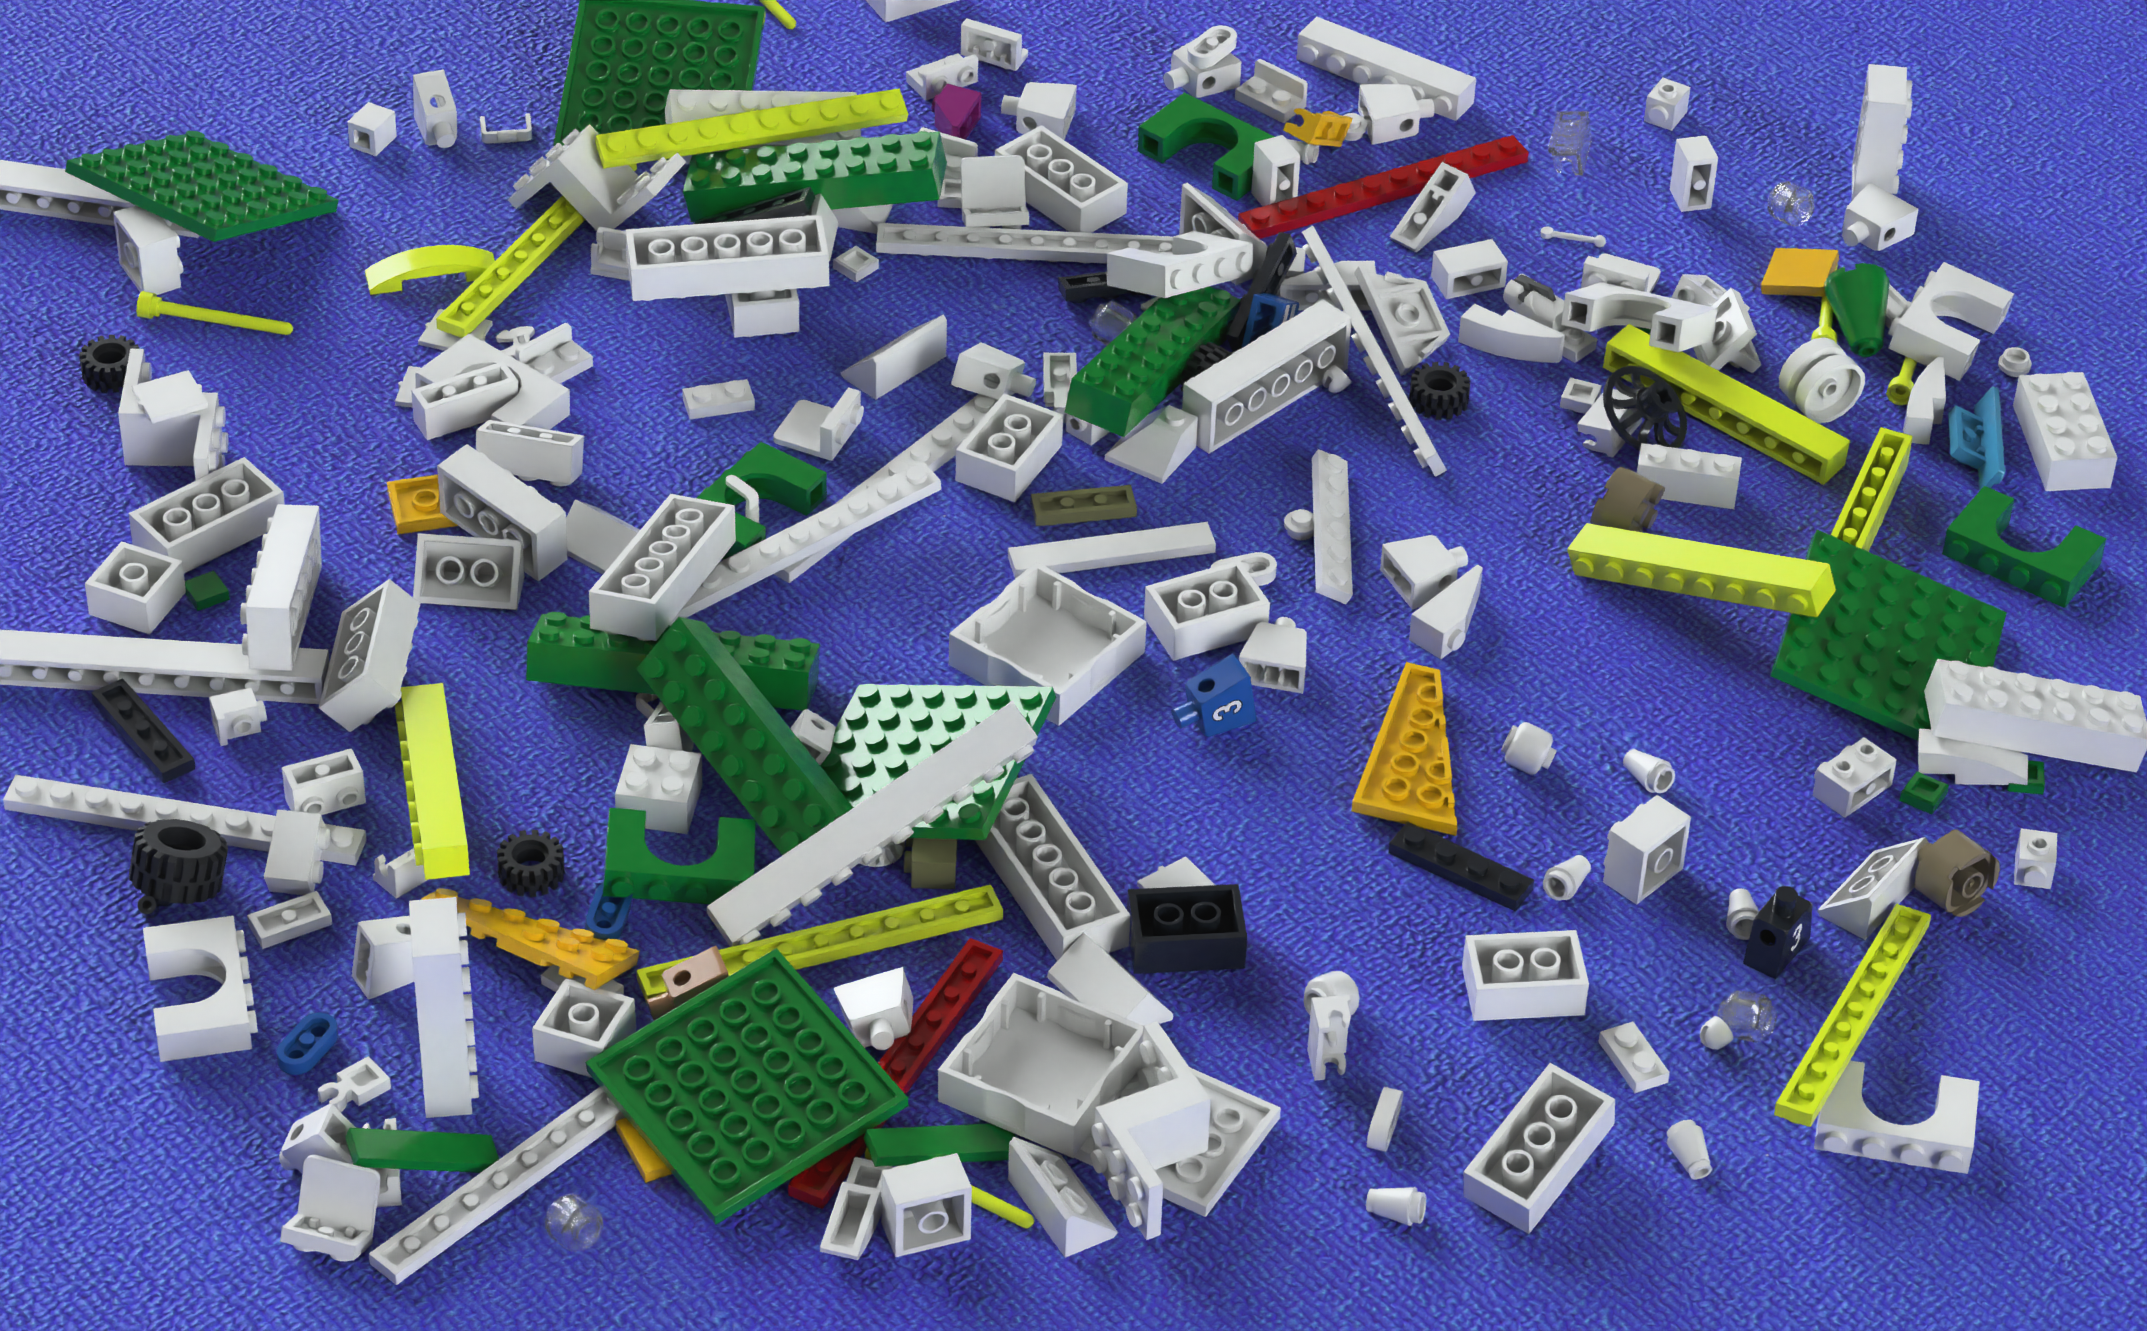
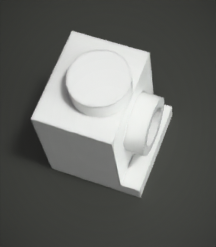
M252 688L209 697L212 724L221 746L228 745V739L261 732L260 722L267 721L264 703L262 700L256 701Z

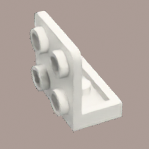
M1022 156L965 157L961 160L962 221L965 227L990 228V226H1002V229H1022L1021 225H1029V211L1026 207L1025 161Z
M1601 254L1599 258L1588 256L1584 262L1581 288L1603 282L1651 293L1660 278L1661 271L1656 267L1610 254Z
M848 387L834 408L808 400H799L774 433V442L778 445L833 461L862 420L864 407L861 406V391Z
M318 1155L308 1156L304 1160L298 1213L282 1227L280 1242L291 1244L299 1251H318L329 1254L332 1259L337 1261H354L372 1244L380 1185L379 1173L372 1169Z

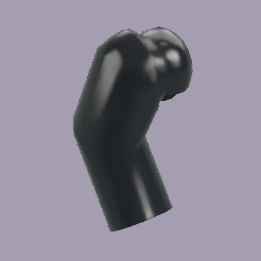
M145 895L139 899L138 909L142 916L154 918L159 913V906H169L171 903Z

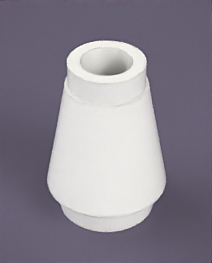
M1636 749L1630 750L1623 759V766L1651 793L1666 792L1675 780V771L1666 760Z
M1576 855L1563 863L1549 868L1543 880V888L1546 894L1558 901L1572 898L1591 870L1589 861L1584 856Z
M1739 888L1732 891L1729 896L1726 926L1730 933L1742 940L1749 939L1753 921L1759 912L1748 890Z
M1683 1120L1672 1125L1667 1131V1145L1689 1173L1691 1179L1697 1180L1709 1175L1712 1167L1702 1128L1697 1126L1693 1120Z
M1416 1187L1370 1189L1366 1200L1367 1212H1373L1411 1226L1413 1223L1421 1224L1426 1210V1194L1418 1192Z

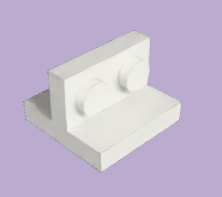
M1730 288L1711 306L1717 308L1713 340L1695 346L1693 349L1699 361L1718 371L1730 362L1736 368L1742 367L1753 373L1761 366L1751 341L1757 333L1741 294Z

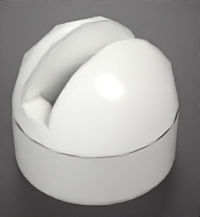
M1332 364L1325 371L1322 379L1323 386L1332 393H1339L1351 384L1349 377L1335 364Z
M1714 1016L1702 1026L1700 1040L1704 1046L1718 1050L1733 1040V1034L1729 1026L1721 1018Z

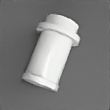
M1287 139L1300 154V160L1304 164L1309 165L1310 162L1315 163L1317 161L1319 145Z

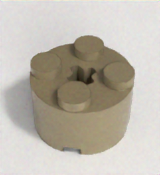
M1622 466L1617 468L1604 486L1608 490L1603 499L1598 498L1590 523L1643 533V527L1650 529L1657 518L1658 511L1654 507L1661 500L1665 487Z
M1954 829L1933 844L1927 843L1920 849L1917 860L1920 863L1916 871L1914 887L1946 912L1962 917L1972 913L1982 905L1985 899L1981 895L1987 887L1993 890L1999 877L2000 864L1997 858L1960 830Z

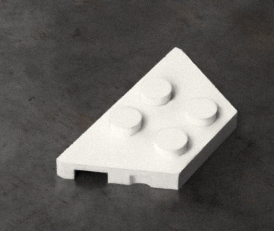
M1359 265L1354 274L1400 375H1406L1443 345L1449 338L1450 332L1426 281L1404 278L1399 274L1388 271L1383 276L1368 272V266Z

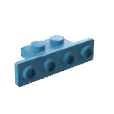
M1994 386L1976 403L1974 414L1957 405L1948 413L1950 456L1959 463L1967 464L1978 470L1979 490L1983 486L1991 488L1994 484H1999L2006 472L2003 454L2001 403L1999 389Z

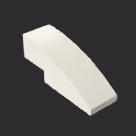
M1474 304L1461 316L1458 342L1477 350L1512 359L1559 363L1562 360L1565 334L1512 310H1508L1501 316Z
M1944 357L1934 359L1918 377L1911 390L1903 433L1913 436L1912 443L1929 445L1932 425L1942 423L1946 402Z
M1919 729L1918 766L1920 773L1955 774V784L2009 785V783L2028 785V755L2020 751L1937 737L1932 735L1931 729Z
M854 1158L847 1181L841 1184L820 1245V1252L859 1260L882 1214V1171L892 1169V1166L875 1167L872 1160Z

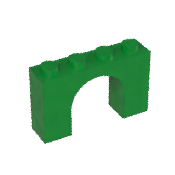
M1184 92L1139 126L1138 152L1163 164L1178 151L1192 144L1212 143L1223 146L1230 151L1213 163L1212 189L1238 201L1252 190L1255 142L1275 136Z
M760 442L752 450L747 451L730 469L725 470L720 478L709 487H706L697 497V499L737 505L746 501L744 497L726 485V477L734 475L755 489L759 499L776 501L807 516L827 498V472ZM735 512L736 542L722 560L765 540L766 527Z
M1983 486L1947 528L1942 554L2065 608L2100 566L2106 538L2075 525L2064 540L2052 550L2026 552L2015 549L1999 537L2010 523L2014 498Z
M609 807L603 896L624 898L632 894V898L710 905L754 875L756 821L753 819L719 817L715 853L702 863L681 866L660 860L646 846V810Z

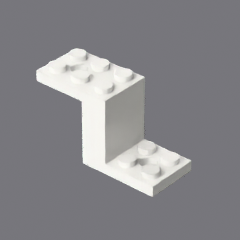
M589 124L581 132L574 129L562 141L565 144L564 146L557 143L545 155L547 160L543 156L540 157L529 168L531 175L524 174L513 185L516 191L508 201L517 209L550 182L596 231L599 227L615 229L653 199L686 161L678 153L669 160L662 157L650 168L651 174L645 171L640 176L629 165L603 169L595 144L596 135H599V133Z
M130 349L118 412L125 465L194 466L195 480L225 467V457L222 453L228 452V433L222 432V427H225L226 412L224 406H219L218 393L202 392L208 402V408L151 424L144 410L139 409L138 399L133 393L132 386L151 381L152 366L151 363L145 362L144 349Z
M1158 1021L1143 1025V1042L1139 1045L1142 1062L1141 1069L1138 1070V1077L1144 1090L1095 1107V1125L1091 1127L1094 1139V1150L1090 1153L1092 1165L1097 1173L1104 1175L1108 1181L1112 1197L1115 1200L1121 1201L1126 1209L1130 1224L1134 1228L1138 1227L1146 1240L1161 1234L1163 1182L1155 1170L1208 1151L1211 1098Z

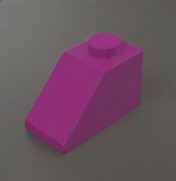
M946 84L941 93L935 95L932 102V112L935 113V127L941 133L966 140L981 118V92Z

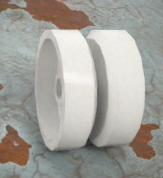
M1825 337L1813 339L1796 349L1782 366L1779 375V388L1793 404L1797 405L1807 418L1819 424L1831 422L1844 415L1854 406L1861 396L1865 385V373L1851 357L1846 355L1834 340Z

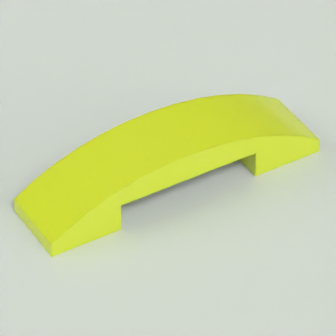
M461 245L427 246L387 257L365 270V277L370 295L402 291V280L464 272L466 281L470 282L475 281L495 262V258L492 252L475 247Z

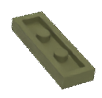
M1131 485L1031 494L1030 505L1036 526L1137 517V505Z

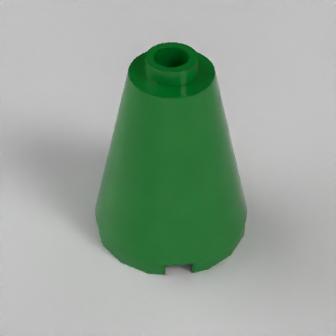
M1859 263L1855 264L1856 269L1845 272V267H1842L1831 273L1824 282L1825 295L1851 351L1862 357H1870L1883 347L1890 281L1882 267L1875 264Z

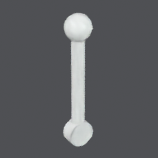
M1543 227L1541 229V237L1543 239L1556 237L1594 243L1596 247H1603L1606 244V238L1602 235L1590 237L1553 231L1551 227Z

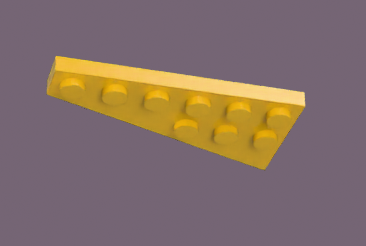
M1406 662L1354 795L1351 812L1402 824L1409 822L1420 828L1456 836L1457 817H1455L1454 809L1455 799L1452 791V772L1448 738H1446V718L1443 711L1440 670Z
M439 888L421 898V900L456 897L457 913L465 912L466 926L471 927L470 935L478 939H485V937L496 938V947L539 966H559L558 974L568 979L574 978V976L586 978L585 986L593 990L636 966L640 951L629 948L628 943L625 941L594 938V933L585 929H565L559 927V922L551 919L542 918L535 920L525 917V912L518 909L507 908L501 910L491 907L492 903L484 899H464L458 897V893L451 889Z

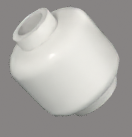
M1523 722L1519 727L1513 725L1501 749L1505 753L1507 764L1530 775L1536 774L1541 766L1548 769L1557 750L1551 747L1553 742L1552 734L1528 722Z
M1331 971L1308 982L1304 993V1007L1310 1015L1312 998L1350 995V1015H1353L1359 1006L1358 987L1348 974L1342 971Z

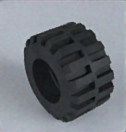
M162 819L156 820V822H148L144 826L139 827L137 833H135L129 880L132 881V885L135 888L140 889L145 895L152 896L161 901L184 904L207 901V899L217 896V893L221 890L228 852L227 842L225 838L220 837L221 834L217 831L192 821Z

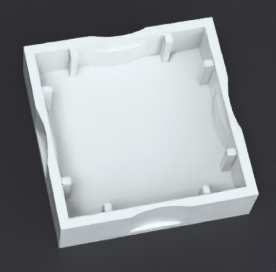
M1035 562L1007 585L995 600L979 608L949 633V665L986 686L1053 687L1056 700L1046 719L1060 726L1145 653L1147 621L1108 600L1086 592L1075 582Z
M1013 973L987 1006L981 1021L962 1038L938 1069V1102L1074 1158L1092 1133L1091 1127L1095 1125V1107L1115 1101L1141 1067L1142 1057L1139 1045L1143 1042V1025L1102 1008L1079 1003L1060 991Z

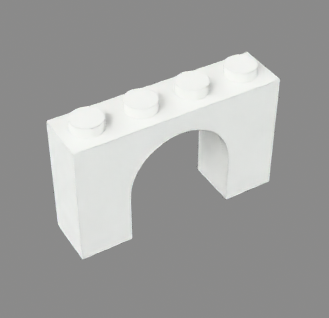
M1193 231L1173 236V255L1157 254L1133 248L1107 253V285L1168 298L1252 275L1253 243Z
M1943 262L1937 272L1931 271L1924 287L1919 286L1912 302L1908 301L1901 316L1894 319L1888 333L1893 336L1888 349L1926 366L1937 357H1944L1945 375L1960 381L1972 364L1980 340L1945 324L1936 316L1955 317L1994 334L2005 320L2014 293Z
M1599 282L1565 293L1561 325L1589 332L1613 325L1627 326L1630 324L1632 326L1651 329L1649 346L1681 352L1713 340L1717 308Z
M467 334L415 372L416 388H420L504 361L518 380V394L492 413L491 420L550 430L570 415V389L471 334Z
M234 916L143 928L150 981L187 975H203L211 977L222 984V987L214 995L205 1000L189 1004L153 1008L160 1062L252 1049L251 1034L258 1033L255 1010L247 1011V1006H254L251 983L243 984V979H250L247 956H239V953L246 952L243 930L236 931Z
M1849 1061L1818 1114L1814 1149L1968 1174L1974 1149L1980 1081L1941 1075L1935 1113L1926 1121L1918 1124L1898 1125L1878 1118L1866 1107L1862 1098L1865 1063Z

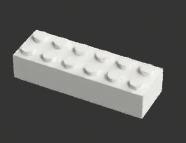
M670 89L665 107L666 124L847 97L857 95V93ZM861 129L739 148L751 149L766 145L784 146L799 142L806 144L823 142L825 140H849L861 137ZM692 155L681 156L686 161L685 164H690Z
M822 215L626 229L627 264L633 301L829 286V252Z
M1323 299L1185 382L1183 386L1182 410L1198 417L1196 445L1210 454L1322 385L1323 375L1332 364L1337 365L1342 371L1348 369L1352 317Z
M670 494L590 589V629L601 630L613 635L633 636L643 641H656L736 542L735 505Z
M277 504L274 517L268 518L267 534H263L262 551L257 553V568L252 569L251 585H247L246 603L241 604L240 621L241 624H247V634H243L242 653L243 655H248L249 669L292 671L322 568L319 506Z
M1937 659L1924 690L1933 736L2136 773L2147 751V721L2141 697L2130 692H2117L2101 689L2093 685L2084 686L2068 683L2060 679H2046L2027 673H2013L1998 670L1994 667H1980L1960 661Z
M1029 774L1016 778L986 840H975L1057 961L1083 932L1108 953L1128 947L1130 932L1129 912L1033 775Z
M456 897L409 901L411 944L426 1118L472 1114L471 1099L479 1098L477 1075L469 1074V1072H477L475 1047H468L475 1045L473 1021L465 1020L473 1019L471 994L463 993L471 991L469 967H461V965L469 964L467 940H459L460 936H467L465 912L457 913Z

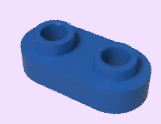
M602 883L596 889L588 910L585 930L593 932L594 938L602 940L619 939L631 909L632 894L624 898L603 896L604 883Z
M322 1012L312 1013L304 1017L277 1047L276 1053L279 1068L291 1075H300L310 1071L337 1042L338 1027L336 1019L330 1014Z

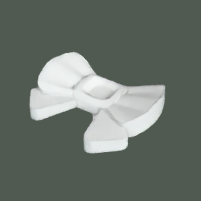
M530 326L517 327L510 331L503 330L496 336L497 342H513V345L501 350V352L516 359V348L529 342L530 338L535 334L534 327Z

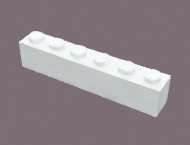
M1316 17L1298 34L1296 59L1359 84H1407L1411 86L1416 100L1432 99L1434 113L1457 121L1474 103L1476 78L1319 17Z

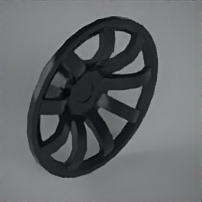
M1639 366L1622 367L1611 374L1604 386L1603 403L1606 415L1617 434L1628 445L1640 451L1641 443L1647 444L1648 434L1654 425V436L1658 445L1679 448L1685 440L1687 433V419L1683 405L1674 389L1656 373ZM1631 374L1632 384L1636 389L1626 386L1620 377ZM1640 375L1649 377L1656 382L1649 387H1645L1641 383ZM1615 386L1620 393L1633 398L1627 400L1614 399L1612 397L1613 387ZM1614 408H1636L1637 411L1622 422H1619ZM1678 412L1680 428L1670 422V413ZM1643 418L1645 420L1639 431L1638 440H1636L1625 429ZM1663 426L1667 432L1677 436L1670 445L1664 439Z

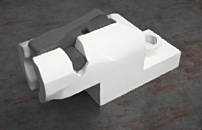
M1523 273L1507 283L1503 299L1512 310L1565 334L1562 356L1576 363L1596 349L1597 338L1583 330L1561 325L1564 300L1554 295L1552 288L1536 282Z

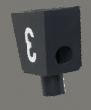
M1781 886L1777 888L1775 894L1757 913L1753 921L1743 964L1776 980L1810 939L1811 902L1798 896L1797 891L1792 887Z

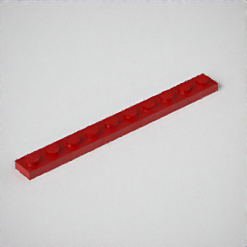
M1514 135L1502 137L1494 141L1238 213V221L1244 224L1257 238L1262 239L1276 235L1279 232H1287L1419 194L1442 162L1468 174L1471 179L1528 162L1529 152Z
M969 938L912 1016L911 1032L906 1036L896 1038L893 1045L880 1059L878 1064L905 1095L1002 963L1003 950ZM885 1120L884 1122L880 1123L872 1129L882 1128L887 1120ZM865 1133L794 1176L788 1185V1196L823 1209L849 1174L854 1158H860L867 1148L864 1141Z

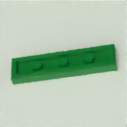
M993 1124L867 1129L864 1141L874 1166L879 1167L909 1165L955 1153L958 1154L961 1162L1009 1160V1142L1016 1136L1014 1133Z
M349 1128L345 1135L353 1165L367 1168L481 1173L499 1160L492 1135Z

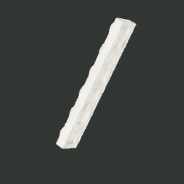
M1318 449L1312 457L1316 593L1347 604L1353 596L1348 464L1346 460L1338 455L1329 454Z

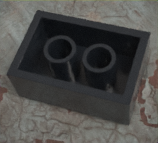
M1239 884L1128 889L1127 911L1130 914L1129 944L1134 974L1245 968L1247 932Z

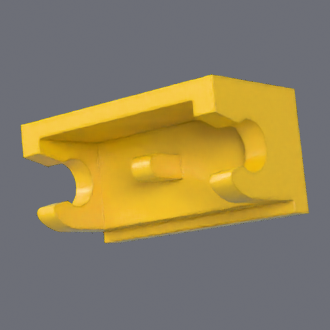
M1297 108L1294 112L1303 117V125L1298 127L1297 124L1286 122L1283 131L1311 145L1341 147L1353 118L1338 115L1331 111L1313 114L1306 109Z

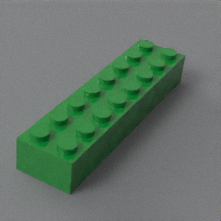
M920 131L914 134L903 135L888 134L882 137L871 138L856 137L854 139L838 141L825 140L823 142L806 144L799 142L784 146L766 145L751 149L734 148L729 151L692 155L683 194L691 222L807 187L812 188L814 195L822 194L831 210L940 200L947 160L940 131Z
M1210 286L1168 298L1160 297L1072 377L1064 413L1125 437L1180 384V380L1185 377L1182 375L1183 369L1188 368L1186 363L1188 359L1192 360L1194 358L1192 354L1195 350L1199 352V347L1203 344L1206 345L1207 342L1220 346L1227 340V325L1231 320H1234L1239 310L1241 299L1232 296L1226 290L1214 289Z
M562 612L542 614L527 641L526 680L655 694L636 669L671 626L668 625L656 641H643L633 636L613 635L601 630L590 629V615L578 618L566 616ZM730 630L721 633L713 632L772 707L801 711L808 709L818 684L820 644L811 643L804 638L781 640L768 634L753 637L744 636L739 632Z
M678 617L636 670L776 848L784 855L844 815L853 806L708 625L702 621Z

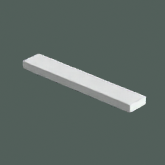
M1208 522L1010 547L1008 548V559L1016 579L1035 562L1059 574L1215 553L1216 543Z

